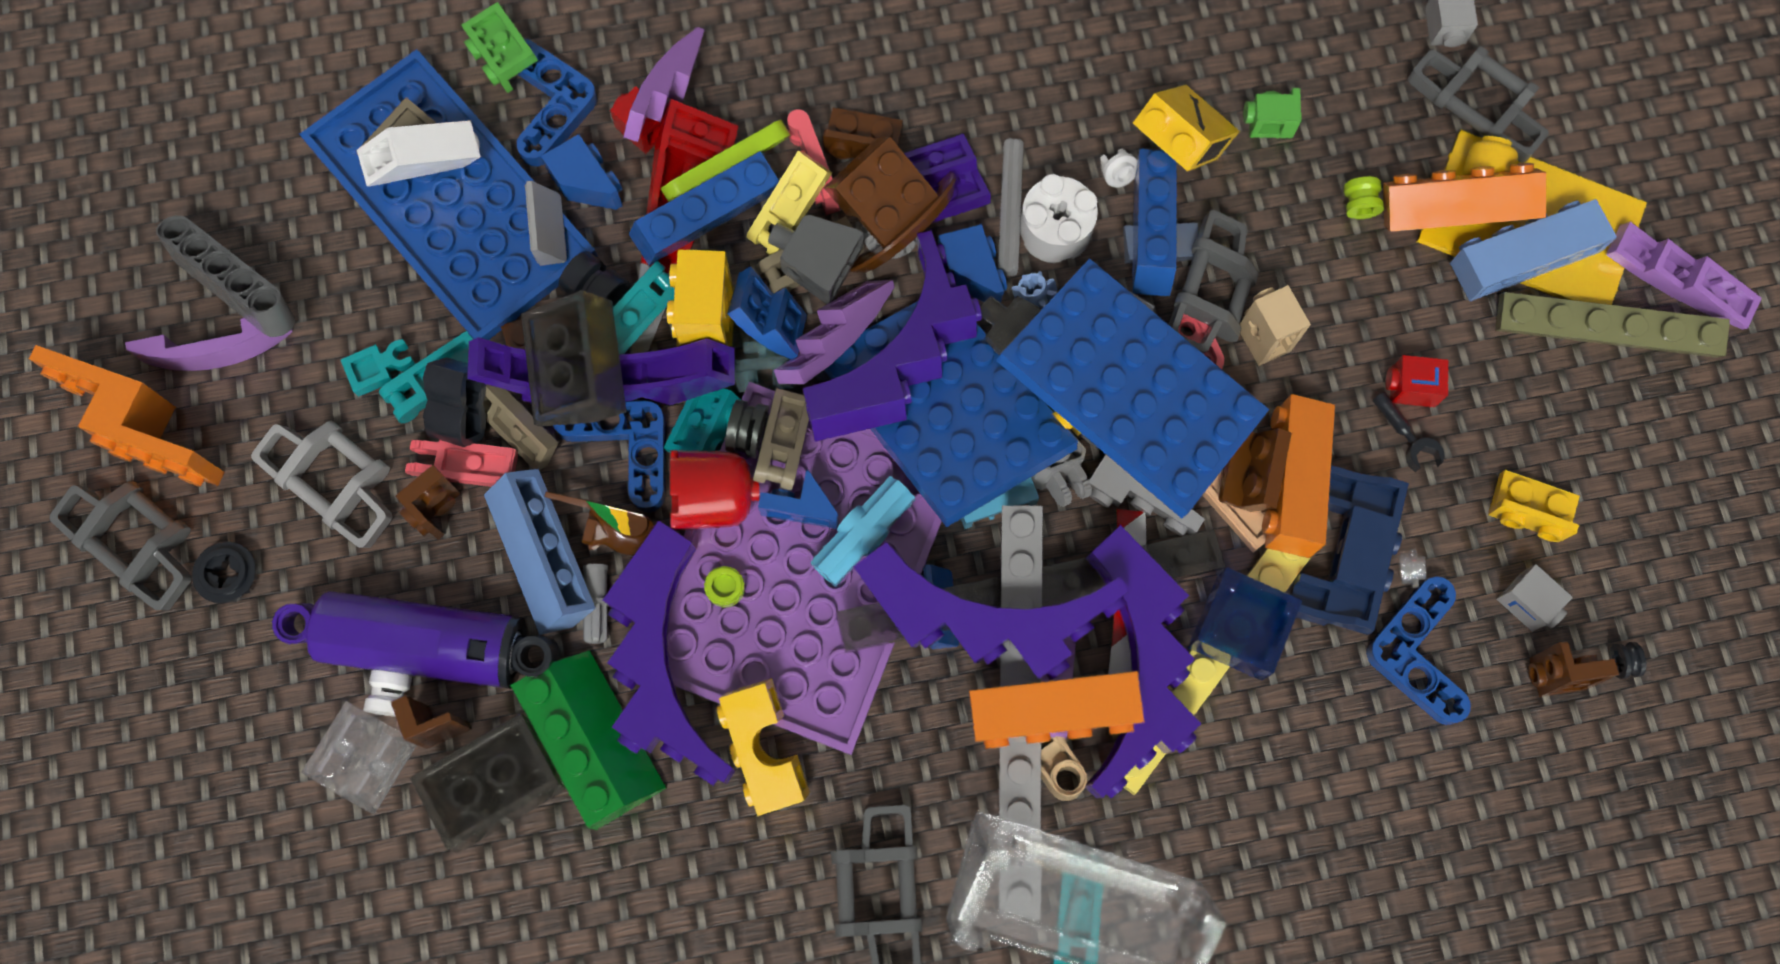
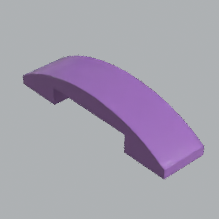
M245 318L240 319L242 333L180 346H177L165 335L125 342L126 350L143 363L170 370L198 371L221 368L255 357L281 342L293 330L291 329L283 336L269 337Z

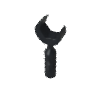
M1385 391L1372 400L1395 431L1405 436L1410 442L1411 446L1407 449L1406 462L1414 472L1421 468L1416 456L1420 451L1433 454L1437 467L1443 463L1445 454L1441 444L1431 438L1417 440L1411 432L1410 423L1404 418Z

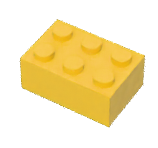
M678 250L677 264L670 265L669 273L670 287H674V300H668L667 323L672 324V337L677 338V347L706 338L733 347L734 321L727 313L733 296L734 286L726 252Z

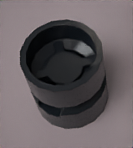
M589 251L577 254L567 264L558 281L560 291L572 300L583 301L582 306L599 320H602L630 290L631 286L630 282L615 270H606V265Z

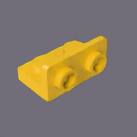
M1504 470L1499 474L1488 515L1500 519V523L1504 526L1514 529L1526 528L1537 532L1538 537L1541 539L1560 542L1578 532L1579 525L1573 523L1580 496Z

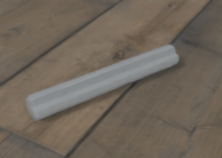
M1012 138L1006 139L1003 146L998 269H1002L1005 276H1015L1018 273L1024 143L1021 139Z

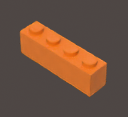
M1534 163L1511 164L1510 171L1495 173V167L1490 166L1471 168V174L1456 176L1455 170L1432 172V178L1417 179V174H1400L1393 176L1394 182H1383L1384 227L1390 232L1546 218V172L1534 168Z
M1291 394L1281 406H1277L1273 411L1271 428H1280L1291 432L1292 435L1277 508L1268 509L1262 521V532L1266 533L1265 548L1310 558L1326 545L1335 414L1334 404Z
M1138 671L969 690L975 741H984L985 748L1010 746L1009 738L1025 736L1026 744L1051 741L1050 733L1067 731L1068 739L1093 736L1092 728L1108 726L1109 734L1134 732V723L1144 722Z

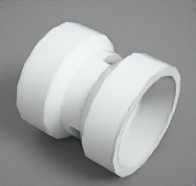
M372 670L369 684L372 687L371 695L365 699L363 711L396 717L391 701L404 696L405 692L410 689L412 677L396 672Z

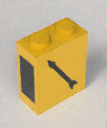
M1187 85L1154 93L1133 122L1137 128L1187 172L1217 160L1240 132Z

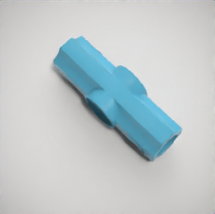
M889 476L863 506H856L843 519L837 528L838 533L821 549L810 564L822 577L836 587L854 568L853 566L881 545L890 532L888 529L912 505L915 497L899 480Z

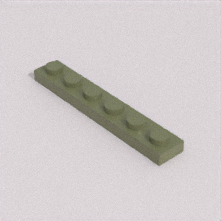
M1504 292L1499 294L1495 331L1720 358L1726 356L1730 319Z

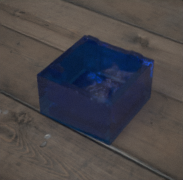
M1227 567L1215 580L1188 648L1263 681L1275 672L1303 600Z

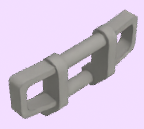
M334 421L326 422L305 438L286 426L275 424L269 429L251 454L252 460L273 477L276 484L284 490L290 489L323 517V523L332 530H337L359 548H371L392 520V513L370 492L372 488L384 480L390 471V467L380 459L375 461L343 435L342 428ZM283 435L298 446L282 468L279 469L268 459V453ZM330 445H333L362 469V471L350 479L332 504L301 479L320 451L322 452ZM361 499L377 515L375 522L363 537L344 523Z

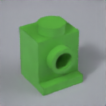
M1292 88L1290 94H1280L1276 91L1256 94L1254 101H1246L1243 120L1244 123H1249V136L1256 138H1293L1302 121L1300 88Z

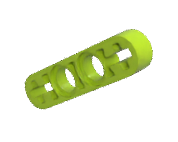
M782 119L675 178L664 185L661 190L668 202L759 151L762 154L788 139L791 134Z

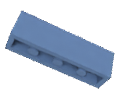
M1597 199L1583 204L1580 201H1574L1559 209L1557 214L1548 216L1546 213V218L1529 219L1524 226L1516 229L1513 225L1506 226L1495 232L1492 238L1484 241L1477 237L1465 242L1459 247L1460 252L1450 264L1469 301H1473L1601 253L1617 236Z
M539 469L505 473L484 494V497L539 635L573 628L596 608L550 498L544 497L547 488Z

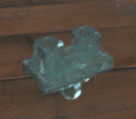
M757 341L743 342L744 354L759 353V358L735 360V382L738 392H745L749 382L759 385L758 370L772 369L774 389L794 388V384H778L774 369L791 359L784 356L768 357V352H771V350Z

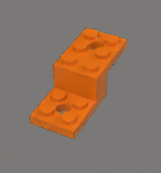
M35 345L29 360L43 368L40 373L41 375L61 383V388L73 394L83 396L87 392L94 395L78 425L79 428L92 435L91 443L109 450V454L125 461L131 462L134 458L144 462L143 466L156 472L166 474L167 471L178 474L179 479L199 487L202 486L203 481L216 486L219 485L225 473L193 450L160 439L176 408L173 404L143 382Z

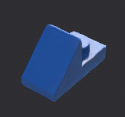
M806 470L800 499L795 498L793 492L782 489H772L771 494L761 492L758 504L761 516L837 529L839 526L837 511L809 470Z

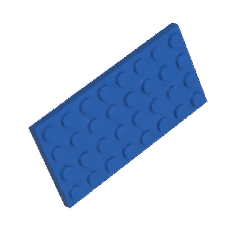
M417 49L299 134L473 339L480 337L490 340L502 330L501 326L516 320L556 289L563 270L577 254L589 251L596 257L598 256L596 250L563 214L566 262L541 266L537 263L530 250L525 192L526 181L534 180ZM406 97L436 123L471 120L473 131L477 135L480 144L479 153L481 157L459 169L375 186L366 185L357 149L363 145Z

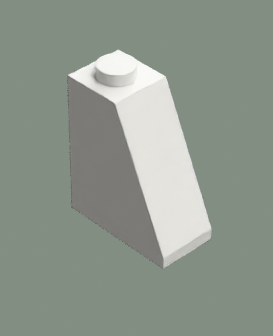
M471 120L389 127L357 149L367 186L463 168L481 157L479 153V139L473 131Z

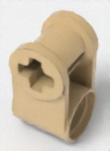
M1051 737V741L1041 742V748L1050 743L1041 750L1042 781L1057 799L1062 801L1076 799L1082 793L1087 783V774L1084 767L1070 750L1064 737ZM1062 771L1072 772L1078 780L1077 788L1072 791L1061 789L1056 781L1057 774Z

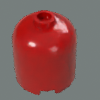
M671 450V529L725 528L738 526L744 522L750 514L751 501H759V482L753 481L749 464L745 458L733 452Z

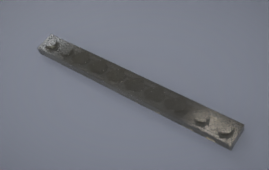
M1215 530L1141 545L1173 580L1219 571L1226 567ZM1086 558L1042 567V607L1061 605L1087 596L1104 587L1105 583ZM1001 576L942 589L963 600L1001 608ZM879 602L836 612L845 654L906 640ZM946 625L941 630L942 632L949 631L950 629Z

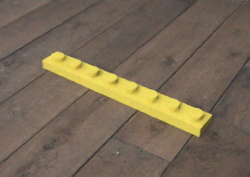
M1267 548L1189 653L1195 660L1187 667L1191 672L1190 675L1175 689L1170 685L1167 688L1193 715L1199 710L1310 558ZM1157 746L1153 748L1157 752L1156 756L1140 770L1135 766L1124 776L1128 780L1124 788L1131 794L1135 795L1165 756L1166 753H1163Z

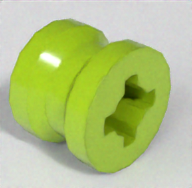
M1377 177L1355 178L1343 186L1344 195L1349 199V203L1346 205L1348 217L1366 219L1377 216L1384 211L1383 200L1379 198V192L1382 190L1381 181Z

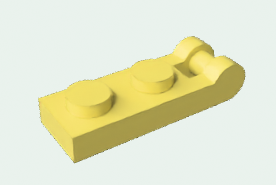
M798 151L750 227L747 238L756 245L760 243L766 247V252L769 255L781 250L768 243L770 224L776 225L780 223L795 231L832 172L805 152Z

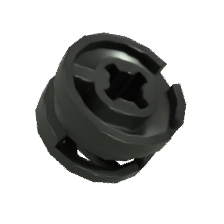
M737 399L735 401L727 426L726 452H744L747 457L758 459L769 417L768 405L757 404L754 407L749 406L748 402Z

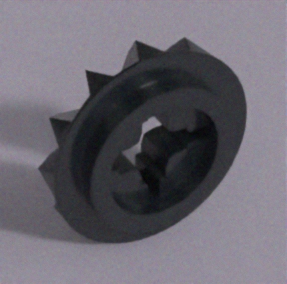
M216 543L205 549L197 558L192 571L194 587L208 601L217 604L236 603L237 599L242 595L250 593L253 581L258 579L255 566L258 562L247 548L238 543ZM228 564H230V568L239 574L238 576L228 577L225 583H223V579L212 573V571L226 570Z

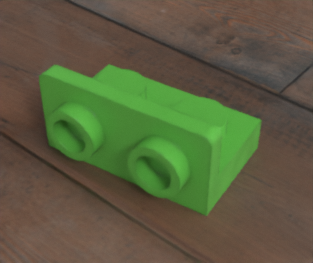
M498 2L461 25L469 39L464 41L465 45L476 61L481 57L485 60L487 64L481 68L493 86L501 83L507 94L513 90L508 80L538 61L531 48Z

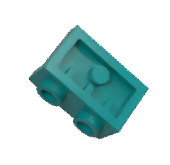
M723 388L687 400L664 449L670 454L671 450L720 451L726 437L733 405L740 398L731 390Z

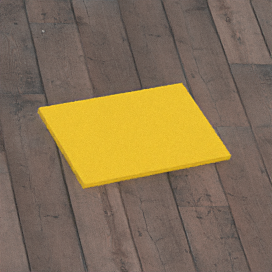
M1460 130L1452 151L1448 155L1449 159L1444 170H1455L1456 176L1463 175L1471 145L1481 141L1482 138ZM1532 157L1525 162L1534 163V168L1546 172V213L1548 216L1557 214L1559 209L1571 202L1580 201L1583 204L1597 199L1615 234L1620 225L1632 222L1639 228L1647 202ZM1529 219L1421 229L1417 242L1456 257L1460 252L1459 247L1465 242L1477 237L1484 241L1492 238L1495 232L1506 226L1513 225L1515 229L1524 226ZM1608 245L1601 253L1523 281L1521 284L1559 299L1612 305L1615 294L1618 291L1624 267L1606 255L1610 247Z

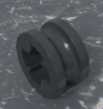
M1629 642L1625 646L1618 643L1611 646L1609 659H1615L1619 675L1616 676L1617 678L1626 679L1630 675L1636 678L1642 677L1645 674L1646 657L1639 643Z

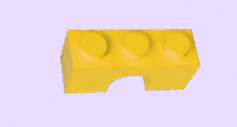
M772 678L722 695L719 698L721 705L717 706V714L722 727L729 729L733 744H730V753L735 766L742 768L746 780L743 783V792L750 807L754 806L757 816L805 801L810 791L798 755L785 759H775L767 755L760 744L762 728L778 723L784 717Z

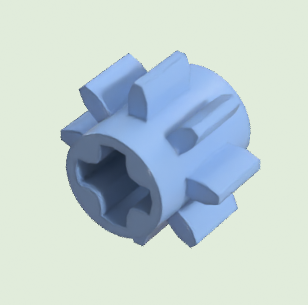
M1042 271L1028 275L1023 274L1018 286H1012L1011 288L1015 298L1013 303L1017 313L1025 310L1029 320H1032L1057 294L1054 278L1046 281Z

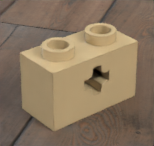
M1289 285L1276 291L1273 287L1261 291L1253 297L1254 302L1244 312L1245 316L1240 323V334L1258 366L1291 352L1311 325Z

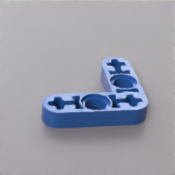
M524 39L538 61L534 63L536 64L535 68H533V65H530L517 75L550 96L551 99L520 134L516 146L522 160L527 165L539 167L544 165L541 156L564 143L597 104V94L593 83L587 77L533 41ZM553 69L561 72V77L556 82L547 83L542 80L544 73L548 70ZM569 83L574 91L579 94L585 91L587 96L585 98L578 96L574 99L572 91L568 88ZM562 114L567 117L565 125L560 128L548 126L549 119L554 115ZM541 130H543L544 133H545V135H544L543 137H542V134H541V132H540ZM530 144L533 146L540 144L542 149L539 152L534 149L529 152L528 146Z
M650 401L571 403L562 405L555 411L552 419L553 427L565 441L629 440L628 492L632 503L638 510L648 513L658 510L663 505L666 497V450L664 449L666 444V422L664 414L657 404ZM610 412L617 414L620 421L616 428L607 431L599 427V420L604 414ZM630 412L632 420H642L645 417V413L651 412L653 418L657 419V421H651L649 428H644L639 421H630L631 429L627 430L628 422L625 413ZM591 414L593 430L589 431L586 423H576L573 426V430L568 431L562 422H568L570 415H574L577 421L588 422L589 418L587 415ZM647 447L655 449L658 452L655 463L643 466L637 462V454L640 450ZM642 475L650 476V486L654 492H657V494L650 496L649 502H644L642 497L637 495L644 492L645 480Z
M1436 576L1427 579L1413 591L1371 640L1367 647L1366 655L1370 664L1435 721L1440 724L1451 725L1467 718L1471 708L1469 697L1415 650L1456 600V591L1451 582L1443 577ZM1438 588L1442 592L1439 595L1441 601L1432 604L1427 610L1422 608L1421 605L1425 604L1431 597L1430 591ZM1404 614H1413L1420 620L1421 629L1418 634H1410L1404 630L1401 623ZM1396 637L1403 641L1397 644L1391 652L1395 659L1383 660L1380 657L1383 650L1379 645L1384 647L1390 644ZM1411 669H1420L1427 675L1428 684L1425 689H1415L1409 683L1408 674ZM1439 685L1441 690L1435 692L1439 697L1435 696L1428 700L1426 696L1435 691ZM1440 698L1443 700L1453 698L1456 701L1453 708L1457 713L1446 714L1443 711L1446 704Z

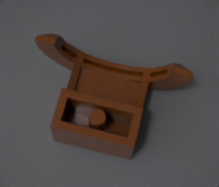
M889 136L876 138L836 175L824 189L847 216H856L880 244L879 248L857 258L849 272L866 273L876 269L908 246L917 237V233H922L946 208L953 197L956 181L955 173L950 171L937 183L939 188L935 192Z

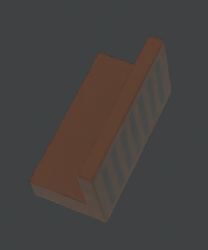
M407 695L391 701L403 739L428 749L472 730L470 722L449 712L433 719L428 705Z

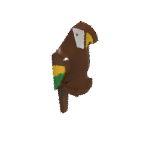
M545 492L544 497L590 509L582 538V543L587 544L589 550H596L600 545H606L621 554L634 556L655 527V524L643 512L588 499Z

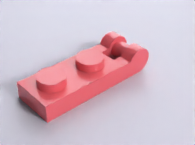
M800 109L790 112L787 121L789 133L791 134L789 137L791 143L795 146H800L801 151L829 170L808 114ZM832 176L829 177L824 187L833 179ZM823 187L814 203H821L826 215L840 211L839 205Z

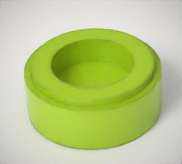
M721 566L713 569L707 575L704 582V590L708 599L714 605L727 608L736 605L743 598L745 583L741 574L736 569Z

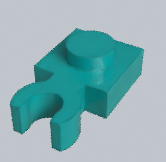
M403 339L393 341L383 353L375 344L340 359L353 392L359 397L376 390L393 379L390 372L394 370L404 372L416 363L411 356L403 360H397L400 352L409 349L407 343Z

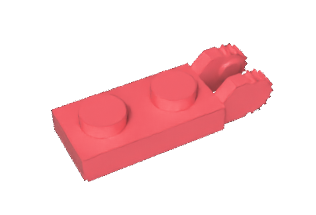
M413 440L410 445V450L417 454L436 456L434 466L450 482L492 487L505 473L515 472L518 451L514 448L483 444H471L462 447L439 440V442ZM417 462L406 464L405 473L418 477L432 465Z

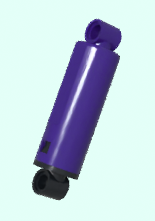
M334 591L322 594L314 605L309 603L282 606L275 613L272 620V629L280 641L287 644L307 643L311 659L319 663L390 671L412 676L512 689L510 685L517 682L520 674L528 677L538 676L544 673L553 662L559 661L561 658L560 648L552 638L545 635L527 636L526 622L522 617ZM299 613L305 619V628L301 633L296 631L294 626L295 618ZM533 645L540 646L544 652V660L539 667L534 666L528 657L529 650Z

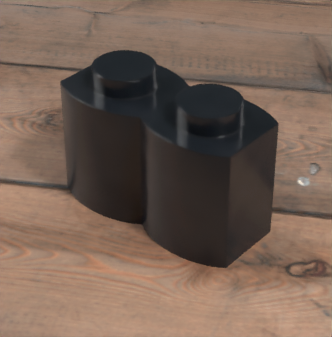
M445 357L427 363L423 375L424 391L428 400L423 413L427 436L462 447L481 441L486 428V413L483 406L486 384L467 379L468 363Z

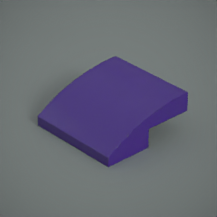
M964 134L904 153L935 192L939 188L937 183L950 171L956 175L953 197L932 223L991 204L990 192L977 169V159Z

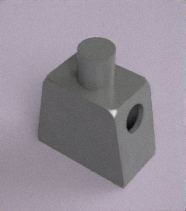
M805 215L795 231L777 223L770 233L768 243L783 250L780 257L783 273L818 299L828 304L835 298L863 248V232L812 215Z

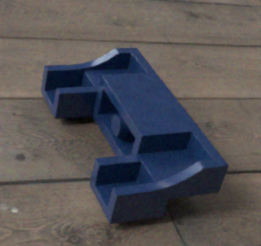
M1331 465L1328 511L1341 514L1343 518L1328 580L1326 581L1303 573L1298 575L1294 581L1286 615L1323 626L1329 623L1366 635L1375 630L1383 592L1389 590L1393 580L1394 571L1389 569L1392 555L1395 556L1402 541V533L1398 532L1409 483L1391 477L1361 474Z

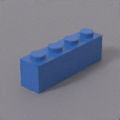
M1139 149L1134 178L1132 293L1170 296L1176 272L1177 162L1164 150Z
M761 151L639 218L634 222L629 236L650 266L657 260L664 258L769 198L779 180Z

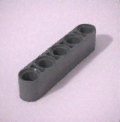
M175 215L164 219L158 224L156 234L174 262L263 334L269 337H279L288 333L293 328L295 316L280 291L184 216Z

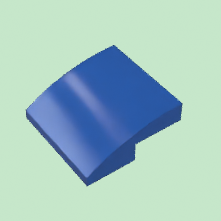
M751 266L741 271L737 278L727 314L743 331L769 350L788 359L798 357L799 349L796 339L803 335L807 314L786 288L773 294Z

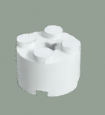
M1055 174L1045 176L1042 181L1035 184L1029 190L1023 203L1020 233L1026 249L1036 258L1049 263H1059L1061 260L1081 255L1090 242L1097 220V197L1077 180L1060 177Z

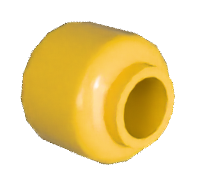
M1484 136L1481 141L1471 145L1463 175L1471 174V168L1495 167V173L1510 171V165L1517 163L1518 152L1511 147L1512 142L1508 139L1497 136Z

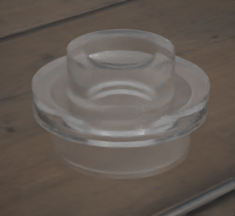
M1409 549V553H1399L1401 584H1411L1412 588H1419V580H1426L1425 556H1417L1416 549Z

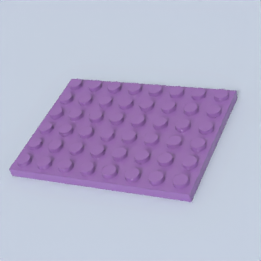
M749 382L742 400L747 401L749 406L754 407L757 404L768 405L770 413L775 391ZM808 421L796 478L790 492L795 494V498H801L806 470H809L837 511L840 525L843 519L856 506H863L889 476L899 480L915 497V501L888 529L890 532L880 546L887 542L909 567L921 576L942 523L940 518L870 429L815 442L810 422ZM724 440L723 445H722V447H721V449H720V451H722V452H726V451H727V450H725V440ZM738 452L737 454L745 458L749 464L751 477H754L758 459L749 458L746 453ZM775 460L770 461V465L785 468L786 463ZM765 480V483L759 482V499L761 492L771 494L772 489H787L780 488V484L768 480ZM751 501L750 514L738 526L686 529L684 538L692 542L696 551L681 576L671 606L667 638L669 665L675 687L720 704L719 698L725 693L772 678L784 713V717L778 723L772 725L852 756L900 631L854 568L835 587L810 564L821 549L838 533L837 529L761 516L758 509L759 501ZM721 566L736 569L741 574L745 583L743 598L736 605L727 608L714 605L708 599L704 590V582L707 575L713 569Z

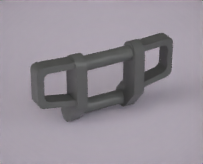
M1481 45L1462 68L1438 51L1430 50L1413 69L1408 77V82L1442 110L1445 107L1484 136H1497L1510 140L1512 142L1511 147L1518 152L1517 161L1521 163L1527 162L1549 135V131L1522 111L1540 87L1532 81L1528 84L1488 56L1489 51ZM1426 66H1432L1451 79L1443 90L1422 73ZM1477 67L1518 95L1517 99L1496 124L1455 96ZM1513 123L1533 139V144L1530 147H1524L1503 134V132Z
M1211 210L1203 218L1198 238L1195 240L1192 248L1194 257L1183 290L1176 296L1174 310L1168 324L1179 333L1178 329L1182 317L1186 314L1209 325L1201 343L1184 337L1203 354L1209 350L1216 335L1228 342L1238 341L1241 332L1239 323L1250 288L1256 285L1258 272L1250 260L1244 256L1247 227L1243 223L1216 210ZM1213 224L1233 234L1232 250L1209 239ZM1207 262L1229 272V275L1236 283L1228 311L1197 297Z
M134 481L124 483L104 498L85 486H71L51 512L50 521L80 551H88L120 578V585L127 591L133 592L155 610H170L189 585L192 577L169 552L184 542L190 534V527L181 520L175 521L147 498L143 494V488ZM82 497L94 505L95 508L81 527L77 529L68 520V514ZM133 506L161 531L145 543L129 565L100 539L118 514ZM159 562L162 563L174 578L172 584L161 598L143 585Z
M907 805L867 808L864 812L862 850L831 851V862L836 864L839 924H835V937L867 935L872 964H879L875 934L911 932L913 964H921L919 932L922 931V918H917L914 860H917L918 856L917 847H913L911 810ZM876 815H902L904 818L905 847L869 849L871 819ZM897 861L901 920L855 923L852 864Z

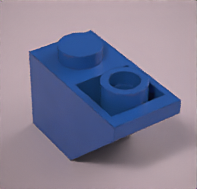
M579 134L541 156L549 175L567 201L615 210L623 206L618 194L623 189L612 171L604 172L600 166L604 161L593 143L587 146Z
M982 224L939 235L938 244L943 245L947 259V266H944L946 273H953L956 287L966 284L968 292L972 297L992 307L1000 306L1003 293L1007 291V282L1003 270L996 269L993 260L996 257L995 245L991 236H985Z

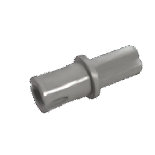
M587 564L583 566L584 581L596 608L583 619V639L586 643L599 644L607 640L608 605L603 601L607 594L608 565Z

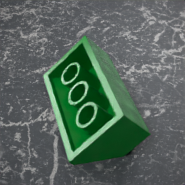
M590 650L553 662L544 673L538 676H526L510 685L587 828L598 830L667 789L646 750L641 748L636 754L617 741L621 733L613 729L612 726L622 713L623 708Z

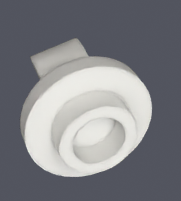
M1119 149L1118 154L1110 160L1105 155L1100 156L1101 171L1105 181L1110 186L1122 187L1129 184L1135 178L1137 160L1124 149Z

